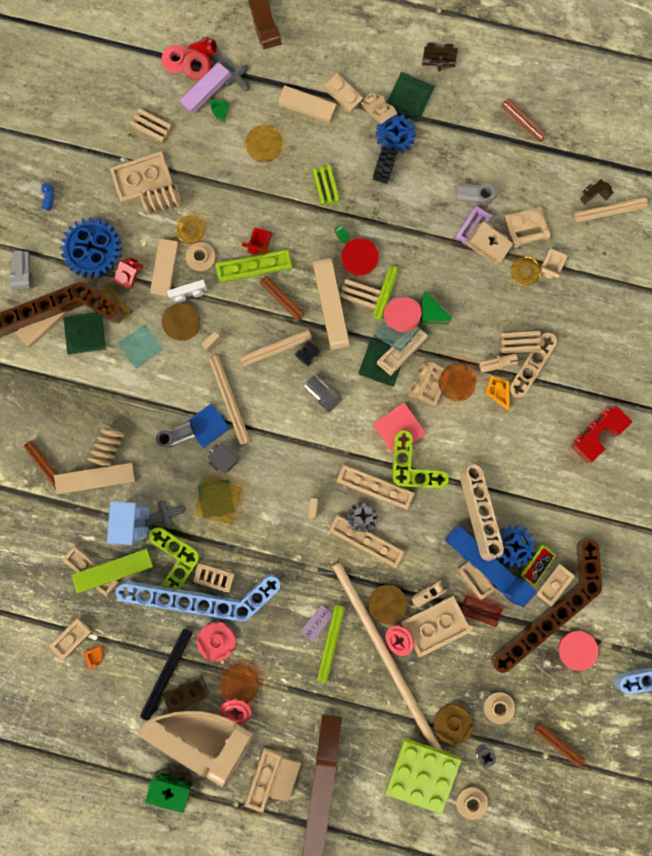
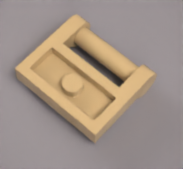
M541 207L504 217L510 242L513 243L512 248L541 239L543 241L550 239V232L546 226ZM538 228L540 232L519 238L516 236L518 233Z

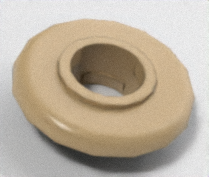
M198 242L188 248L185 258L187 264L193 270L205 271L213 265L215 253L213 248L207 243ZM198 252H204L206 256L204 260L197 261L195 255Z
M501 692L493 693L485 701L484 712L491 722L505 724L514 716L515 704L507 694ZM498 703L505 705V710L501 714H497L494 711Z
M470 787L460 792L456 805L461 816L469 820H475L485 814L488 801L481 790ZM470 799H475L478 801V805L474 809H469L467 802Z

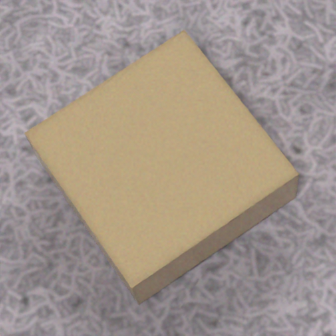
M213 332L202 343V346L210 352L222 339L216 332Z
M311 498L308 515L310 518L317 516L319 500L316 498Z

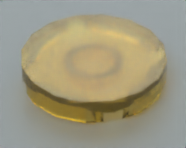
M269 125L256 126L246 136L245 145L247 153L257 162H271L282 151L281 135L275 128Z

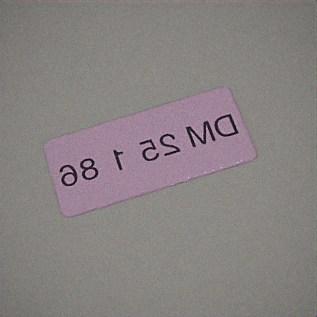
M320 605L300 631L301 634L313 642L332 618L333 613L323 605Z

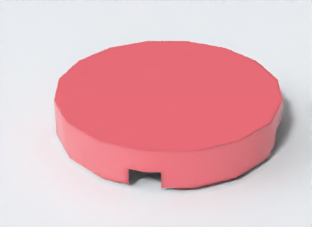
M401 297L391 300L384 309V321L389 328L392 327L398 332H407L416 328L422 319L420 305L411 298Z
M223 622L207 624L201 629L197 639L199 652L204 658L211 661L219 662L226 659L232 654L236 646L234 631Z
M577 630L566 633L560 639L558 652L561 661L568 668L576 671L586 670L596 662L598 646L592 636Z

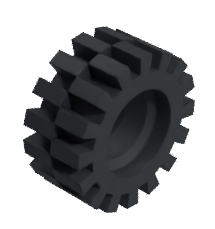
M382 147L373 174V180L384 184L388 183L397 156L396 150Z

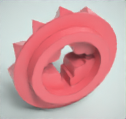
M399 624L389 628L386 633V643L389 649L399 656L410 654L415 648V639L411 636L412 632H408L406 626L401 627ZM399 638H404L403 642L397 643Z
M236 697L233 700L227 699L221 705L220 716L238 725L245 724L251 717L252 710L249 703H244V699L241 701L237 700ZM234 708H237V710H238L237 715H236L235 711L233 710Z

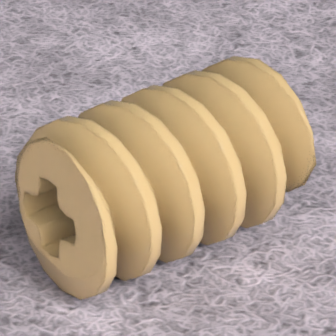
M177 183L175 189L168 185V191L162 186L161 193L156 188H154V194L147 190L146 196L139 192L143 208L149 215L152 214V208L156 213H159V208L161 207L163 211H166L167 205L172 210L174 203L178 208L181 207V196Z
M103 424L107 428L106 430L100 429L104 436H97L101 443H94L93 446L97 448V451H90L94 458H87V460L105 467L112 465L108 459H114L115 455L111 451H118V448L115 446V444H121L118 437L124 438L125 435L121 431Z

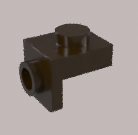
M600 179L595 185L589 184L582 191L584 195L580 198V201L585 205L598 193L607 201L614 192L607 182Z

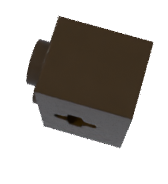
M203 675L166 690L162 696L169 713H172L207 698L209 690Z

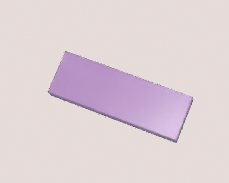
M218 62L179 102L191 114H194L232 76L230 71Z

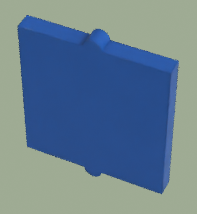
M209 404L187 421L192 423L196 432V440L203 449L230 429L223 420V415L219 414L212 404Z

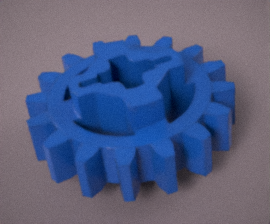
M396 114L382 124H377L378 131H376L375 137L378 138L377 144H382L381 149L384 146L397 152L400 151L402 154H404L405 148L410 150V144H414V137H416V131H413L415 125H410V118L404 120V114L401 117H398Z
M508 525V530L501 528V540L508 555L506 556L503 552L497 559L503 558L502 564L509 562V567H513L514 563L517 567H521V562L528 564L527 558L533 559V556L530 554L531 551H536L535 548H532L536 541L530 540L533 534H526L527 528L520 530V525H516L515 529H513L512 525ZM511 534V537L508 540L504 541V538L507 535ZM521 536L524 537L527 545L522 542ZM515 543L518 546H522V548L513 549L511 546H507V544ZM525 551L524 555L518 558V554Z

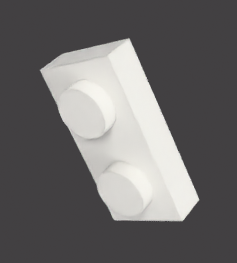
M200 280L168 290L167 293L172 302L180 303L191 296L200 297L208 289L204 280Z

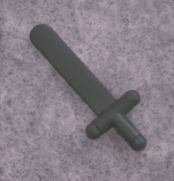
M217 47V54L213 55L212 58L230 71L232 75L224 85L229 86L236 81L243 91H248L249 85L241 77L247 72V66L242 65L236 69Z
M160 500L158 502L160 511L150 514L149 519H146L145 527L164 522L165 528L170 530L173 526L170 517L184 513L186 509L184 506H179L168 510L166 502Z

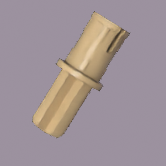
M516 353L502 357L496 356L494 359L481 361L479 368L481 372L496 369L500 371L502 368L518 365V361H516L518 357Z

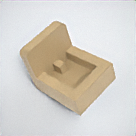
M549 248L540 268L543 276L549 279L559 278L560 271L568 255Z

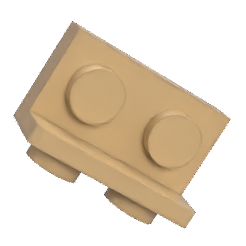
M423 362L419 366L417 377L410 387L409 396L436 407L450 371L433 362Z

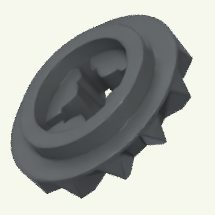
M360 502L353 504L348 510V523L358 532L371 531L377 524L378 516L370 504ZM361 511L367 516L364 524L362 518L357 517L361 514Z

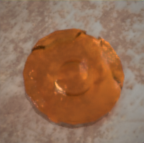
M451 364L442 371L439 378V387L447 399L464 401L470 398L475 391L476 377L469 366L465 364Z
M242 664L229 667L221 678L220 689L222 695L226 700H233L236 697L239 701L244 699V703L250 702L259 690L257 673L252 667Z

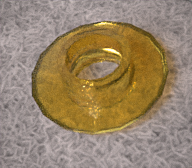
M187 215L177 222L176 235L183 243L195 244L204 237L205 225L197 216ZM188 226L196 228L193 234L185 233Z
M530 257L518 258L511 266L512 279L521 286L533 285L540 277V266ZM522 267H528L531 270V274L529 276L523 275L521 273Z

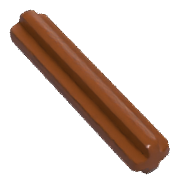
M506 99L501 107L538 142H542L546 138L547 133L510 99Z
M268 276L260 280V284L297 321L304 316V312Z
M33 441L27 442L23 448L56 489L54 475L59 474Z
M536 724L533 729L535 733L577 767L583 766L585 759L543 724Z

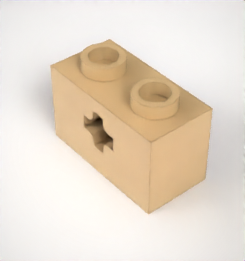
M488 222L476 224L465 241L466 245L493 265L502 262L513 243L508 240L509 238L505 234L494 230L493 225Z

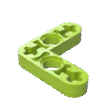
M405 430L398 431L394 436L393 482L398 486L445 487L449 479L444 471L411 469L412 435ZM403 433L408 437V441L404 442V447H408V451L404 449L397 450L398 446L402 447V442L398 438L402 437ZM399 453L407 455L405 463L401 464L397 461ZM397 465L400 467L407 466V470L403 469V475L406 476V479H403L402 482L396 478V476L400 475V469H396ZM418 473L425 475L423 483L415 481V476ZM428 473H431V477H438V474H440L441 477H444V480L440 481V484L435 480H430L431 484H428L430 479Z
M161 527L154 528L149 534L150 541L178 560L161 587L170 586L173 582L169 580L171 577L175 582L180 583L179 586L175 584L172 589L180 590L198 563L200 554L195 548ZM161 531V536L163 538L167 539L169 536L171 537V539H169L166 542V545L164 547L162 545L164 541L161 539L156 541V536L154 535V533H158ZM172 541H176L180 545V549L177 552H172L169 548ZM184 546L187 548L184 552L188 554L194 553L195 561L191 560L188 562V557L184 554L181 557L178 556L183 551ZM177 568L184 569V578L178 579L175 576ZM161 594L163 598L170 599L168 594Z

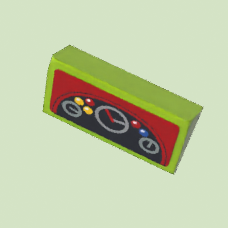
M539 544L536 551L532 554L533 559L530 558L528 564H525L518 574L519 577L535 587L556 557L543 544Z

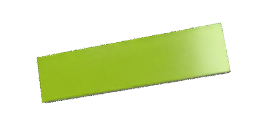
M289 249L267 253L266 255L262 254L215 263L219 283L293 269Z
M145 549L72 574L71 577L76 593L79 594L151 569L153 565L148 550Z

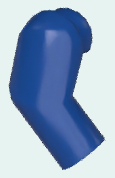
M43 183L41 186V192L45 193L41 208L51 211L54 201L55 188L52 184Z

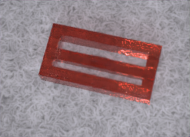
M465 595L460 608L464 616L497 627L500 613L503 610L500 607ZM469 600L496 610V614L467 604V601ZM465 608H468L470 610L494 618V620L490 621L477 615L468 613L464 610Z

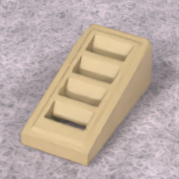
M198 563L193 582L230 593L236 573ZM202 569H205L204 578L200 580ZM212 571L213 574L211 581L208 582L207 579L209 572ZM218 573L220 574L218 584H215V578ZM224 576H228L225 586H222Z

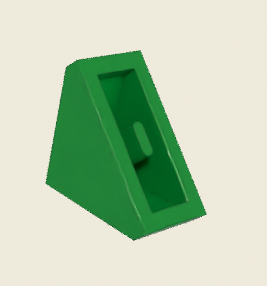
M426 291L422 294L421 324L447 325L450 323L452 317Z

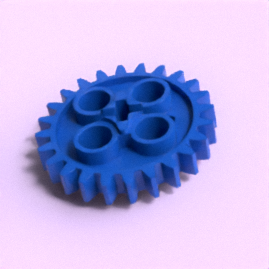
M91 217L89 222L82 218V224L75 221L76 227L69 226L71 232H64L67 239H61L65 244L60 247L64 251L61 254L65 259L64 263L69 265L68 268L74 271L77 276L81 274L83 278L89 275L93 279L94 274L101 278V272L108 275L107 269L114 270L112 264H119L116 257H122L118 252L123 250L118 245L122 242L120 238H117L119 236L118 232L114 231L112 225L108 227L107 221L101 223L99 218L95 222ZM89 234L86 240H81L83 235ZM101 239H107L105 244L99 245ZM79 252H84L81 258H76ZM102 256L100 262L94 263L96 257Z

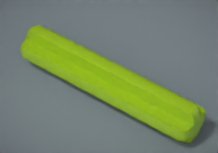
M389 266L374 309L373 318L377 320L383 318L384 309L399 271V268L395 266Z

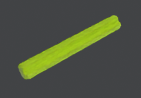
M335 605L317 677V680L323 683L328 681L345 608L340 605Z

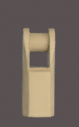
M441 580L410 597L417 609L447 591L440 584ZM432 588H434L437 592L433 596L429 591Z

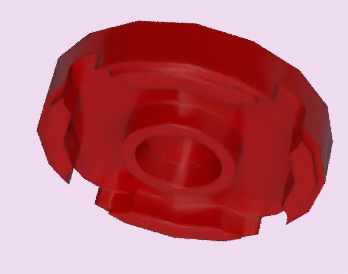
M356 238L344 246L342 264L344 269L352 275H368L378 264L379 253L371 241Z

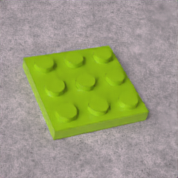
M404 738L385 790V795L442 814L460 766L461 757Z

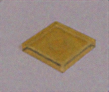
M204 478L194 515L232 525L242 487Z

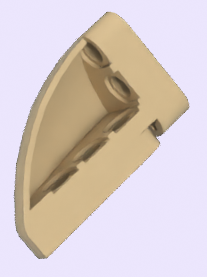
M185 711L150 719L144 723L137 735L202 777H207L220 787L226 788L240 765L254 734L225 717L201 711Z

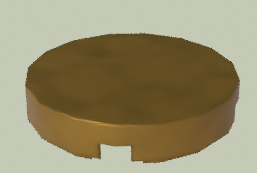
M184 303L174 304L163 314L162 327L164 332L173 340L187 341L193 338L199 330L200 318L196 310L190 305Z
M386 584L372 592L369 597L368 606L375 620L383 624H392L398 622L405 615L407 600L399 588Z
M447 704L436 713L434 729L437 736L443 742L456 745L466 742L471 736L473 720L470 713L463 706Z

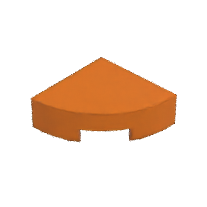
M103 644L83 652L90 671L96 668L103 659Z

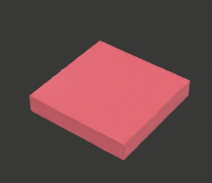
M405 403L373 424L392 453L394 436L398 431L405 430L411 433L412 443L426 434ZM403 433L402 437L398 438L402 442V447L398 446L397 450L406 448L404 447V442L408 441V437Z

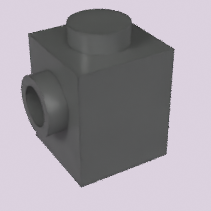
M216 444L209 450L210 466L216 471L220 469L224 474H227L239 461L223 444L219 446Z

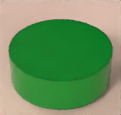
M341 225L334 229L336 236L343 244L351 241L347 231Z

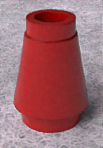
M208 37L190 43L188 49L189 51L201 50L208 57H212L217 54V43L214 39Z

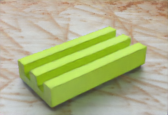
M330 164L326 165V167L321 166L319 169H312L321 206L339 202ZM325 172H328L332 191L334 194L333 199H331ZM319 173H321L326 196L328 199L325 201L323 198L321 186L317 175Z

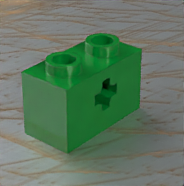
M163 772L155 773L151 779L145 803L183 814L187 807L193 784L188 783L189 781L184 778L174 779ZM168 788L171 789L172 794L168 793Z

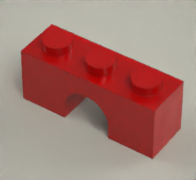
M617 405L611 408L609 406L600 413L602 417L598 421L593 420L586 427L588 430L584 434L580 433L573 440L574 444L571 448L586 463H592L606 449L599 441V435L602 430L608 431L613 437L619 436L633 422Z

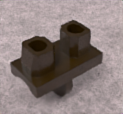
M428 42L426 47H424L422 65L437 66V72H441L442 66L455 67L458 48H454V45L446 43L444 48H440L435 43Z

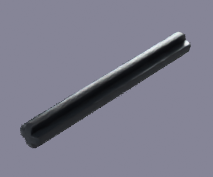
M182 630L140 714L142 719L148 721L151 718L192 636L190 630Z

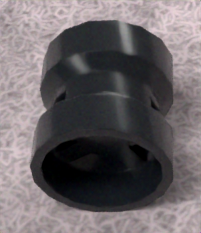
M307 340L303 344V348L294 355L304 365L309 367L312 364L313 358L318 357L321 352Z

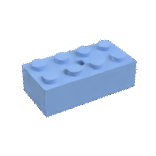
M110 502L107 543L134 545L144 542V539L148 538V527H145L146 519L150 517V508H147V504Z

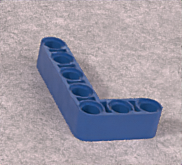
M459 525L446 536L445 541L466 561H469L474 568L476 567L484 577H487L493 586L513 604L524 608L537 594V591L524 580L514 577L496 559L492 561L484 560L479 553L477 541Z

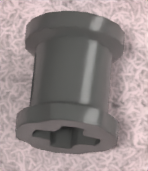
M486 744L477 747L475 754L480 764L487 768L493 766L496 762V756L491 747ZM488 752L490 756H485V758L483 759L482 755H486Z

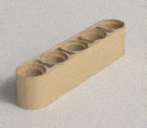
M330 257L312 261L330 349L336 350L350 347L332 259Z
M472 464L461 472L460 480L479 553L484 560L492 561L503 554L504 547L483 470L480 466ZM469 472L473 474L474 479L470 477ZM474 490L478 492L479 497L474 494ZM479 509L483 511L484 516L479 513ZM484 528L489 531V535L484 532ZM489 547L494 550V555L489 551Z

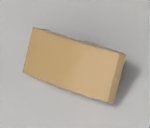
M377 93L369 94L361 102L362 107L381 124L397 114L395 108L387 104L384 97Z

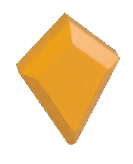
M491 375L485 394L503 408L509 410V381Z

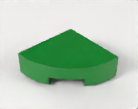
M211 99L210 106L213 115L219 121L225 123L229 103Z

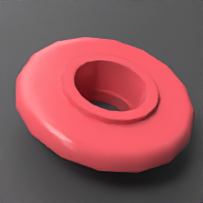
M180 45L168 47L162 55L164 68L172 73L183 72V58L188 53V50ZM175 55L181 56L177 62L171 61V58Z

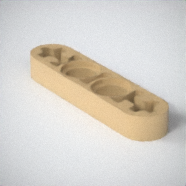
M543 334L540 337L541 348L545 344L543 339L550 338L552 345L549 344L544 350L541 349L539 352H530L509 386V394L513 398H521L529 390L557 344L554 334ZM534 353L542 355L540 363H536L533 360ZM526 368L530 369L533 373L530 379L523 376V370ZM521 381L525 382L520 388L522 393L516 394L513 387H517Z

